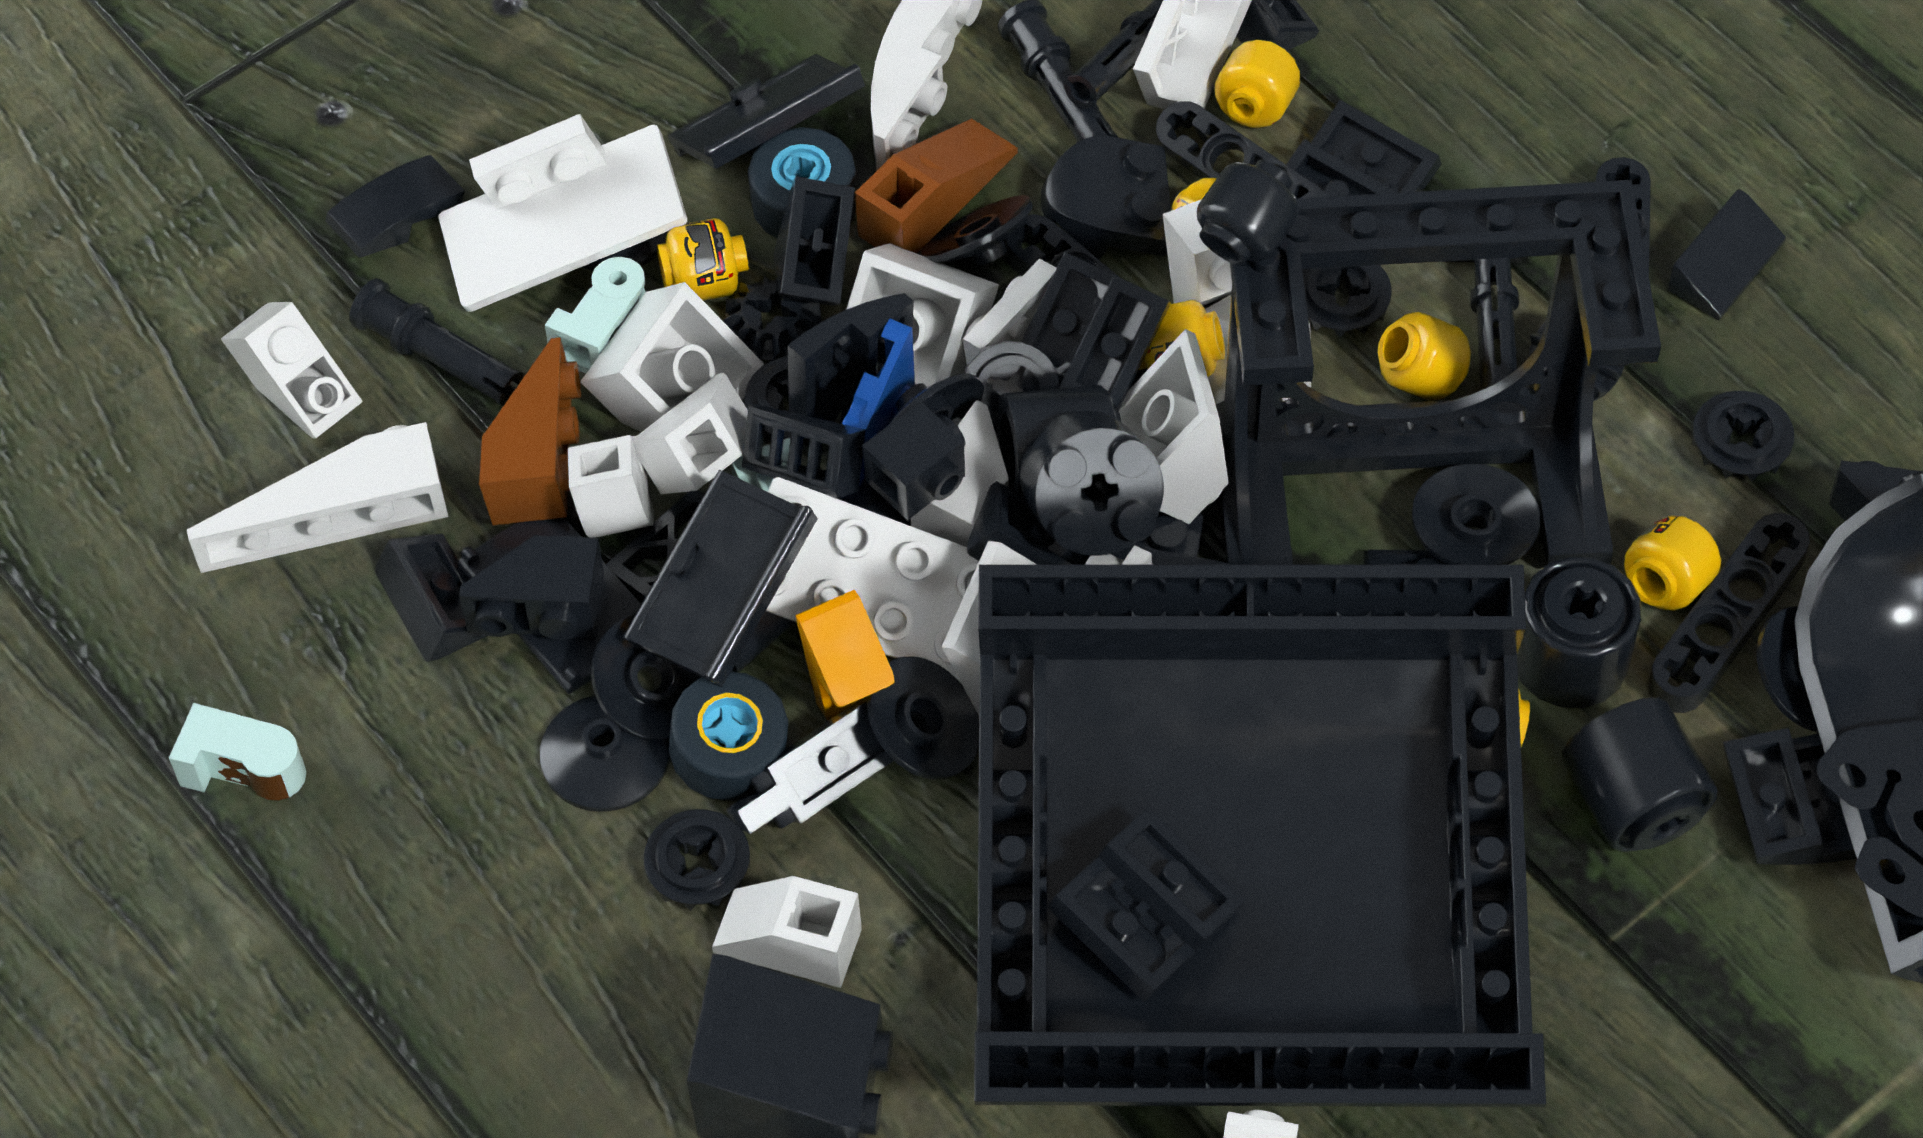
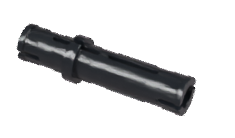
M1154 0L1143 11H1135L1127 16L1121 23L1120 32L1105 46L1101 47L1079 70L1067 78L1068 81L1065 82L1064 88L1071 102L1080 108L1088 109L1093 107L1097 100L1134 67L1163 0Z
M1510 258L1474 260L1475 287L1470 292V307L1477 314L1481 390L1501 381L1517 369L1514 311L1519 306V292L1517 287L1512 284ZM1492 285L1497 286V311L1492 310ZM1494 322L1499 323L1497 328L1493 326ZM1494 339L1500 340L1501 365L1498 366L1495 365Z

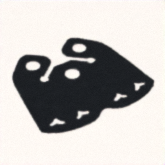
M1923 720L1863 726L1843 732L1819 760L1816 770L1819 780L1848 805L1861 810H1869L1876 806L1888 780L1886 771H1897L1901 775L1902 780L1901 782H1896L1887 803V809L1900 840L1923 858V832L1916 826L1913 819L1916 811L1923 810ZM1843 764L1857 766L1863 771L1866 777V784L1861 788L1847 785L1840 776V767ZM1871 837L1866 840L1855 865L1859 878L1873 891L1905 911L1923 918V865L1887 838ZM1883 859L1897 862L1904 870L1905 880L1900 884H1892L1886 881L1879 873V862Z

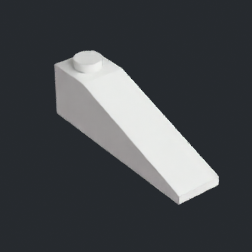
M424 422L410 426L396 425L387 428L383 432L363 436L187 529L188 539L200 572L204 573L448 517L427 424Z

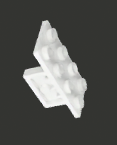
M581 114L469 159L474 179L485 194L444 210L439 214V221L459 299L467 312H473L668 232L672 228L682 226L687 222L686 212L665 142L657 125L647 126L601 145Z
M780 477L774 478L768 490L769 493L799 507L810 506L818 520L766 611L797 622L795 615L855 589L861 598L886 656L894 659L913 656L930 660L945 668L960 682L942 649V644L979 561L968 555L967 547Z

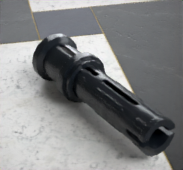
M1026 0L1006 11L997 26L999 34L1005 41L1013 43L1021 56L1020 66L1026 76L1039 81L1041 86H1043L1064 123L1077 140V143L1086 138L1099 135L1118 137L1100 112L1097 104L1088 109L1080 108L1071 102L1066 95L1065 82L1068 81L1067 78L1072 73H1075L1069 61L1071 50L1067 41L1061 36H1056L1046 20L1048 14L1043 3L1039 0Z
M375 278L362 287L350 309L349 321L351 325L359 330L369 328L390 341V346L395 352L402 355L417 353L494 399L501 406L505 405L517 388L510 383L513 381L519 385L524 378L522 371L510 367L436 323L433 313H431L430 308L418 302L410 304L390 292L389 284L382 279Z

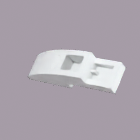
M902 0L897 7L883 36L875 61L871 85V122L876 171L893 154L915 145L919 128L927 116H934L941 109L947 94V84L943 82L942 66L950 57L955 37L964 24L970 26L977 18L982 0Z

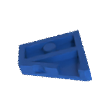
M893 319L888 320L881 334V337L885 339L886 362L876 377L864 372L854 395L851 408L842 422L844 425L866 429L864 444L889 425L898 413L895 408L897 400L906 390L915 385L913 329ZM863 458L859 486L865 478Z

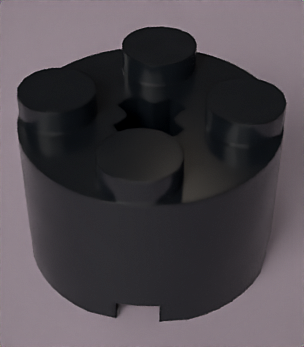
M1087 410L1070 412L1053 419L1043 428L1044 432L1036 439L1032 447L1029 445L1022 458L1020 486L1027 506L1050 536L1067 550L1091 556L1108 555L1122 551L1137 541H1142L1150 536L1156 527V518L1161 509L1164 495L1161 468L1151 450L1126 425L1102 412ZM1098 473L1101 476L1100 481L1094 483L1092 490L1084 492L1081 488L1091 486L1092 475Z

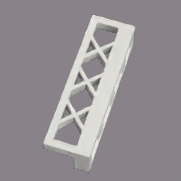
M1163 0L1133 67L1147 105L1166 109L1171 104L1179 101H1191L1205 109L1214 89L1215 81L1223 68L1252 0Z

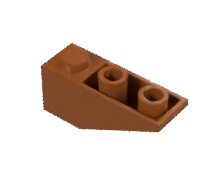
M971 118L893 154L855 192L858 236L874 247L890 243L917 254L1018 153V147Z
M560 337L550 339L482 436L479 485L492 525L567 517L568 491H570L568 448L571 444H579L580 440L578 415L574 406L571 407L572 399L581 397V378L577 362H567Z

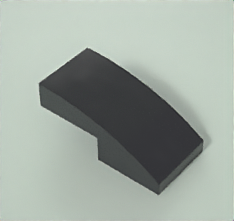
M430 154L399 166L360 187L327 212L325 221L350 249L361 258L407 243L412 224L439 216L442 211L461 204L465 190Z

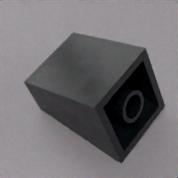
M712 954L687 1077L698 1137L865 1138V1134L876 1136L882 1111V1094L873 1093L876 1071L888 1072L893 1047V1031L883 1030L881 1005L727 955Z

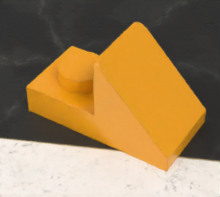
M855 589L795 615L816 704L827 720L835 717L860 699L895 683L893 671L861 598Z

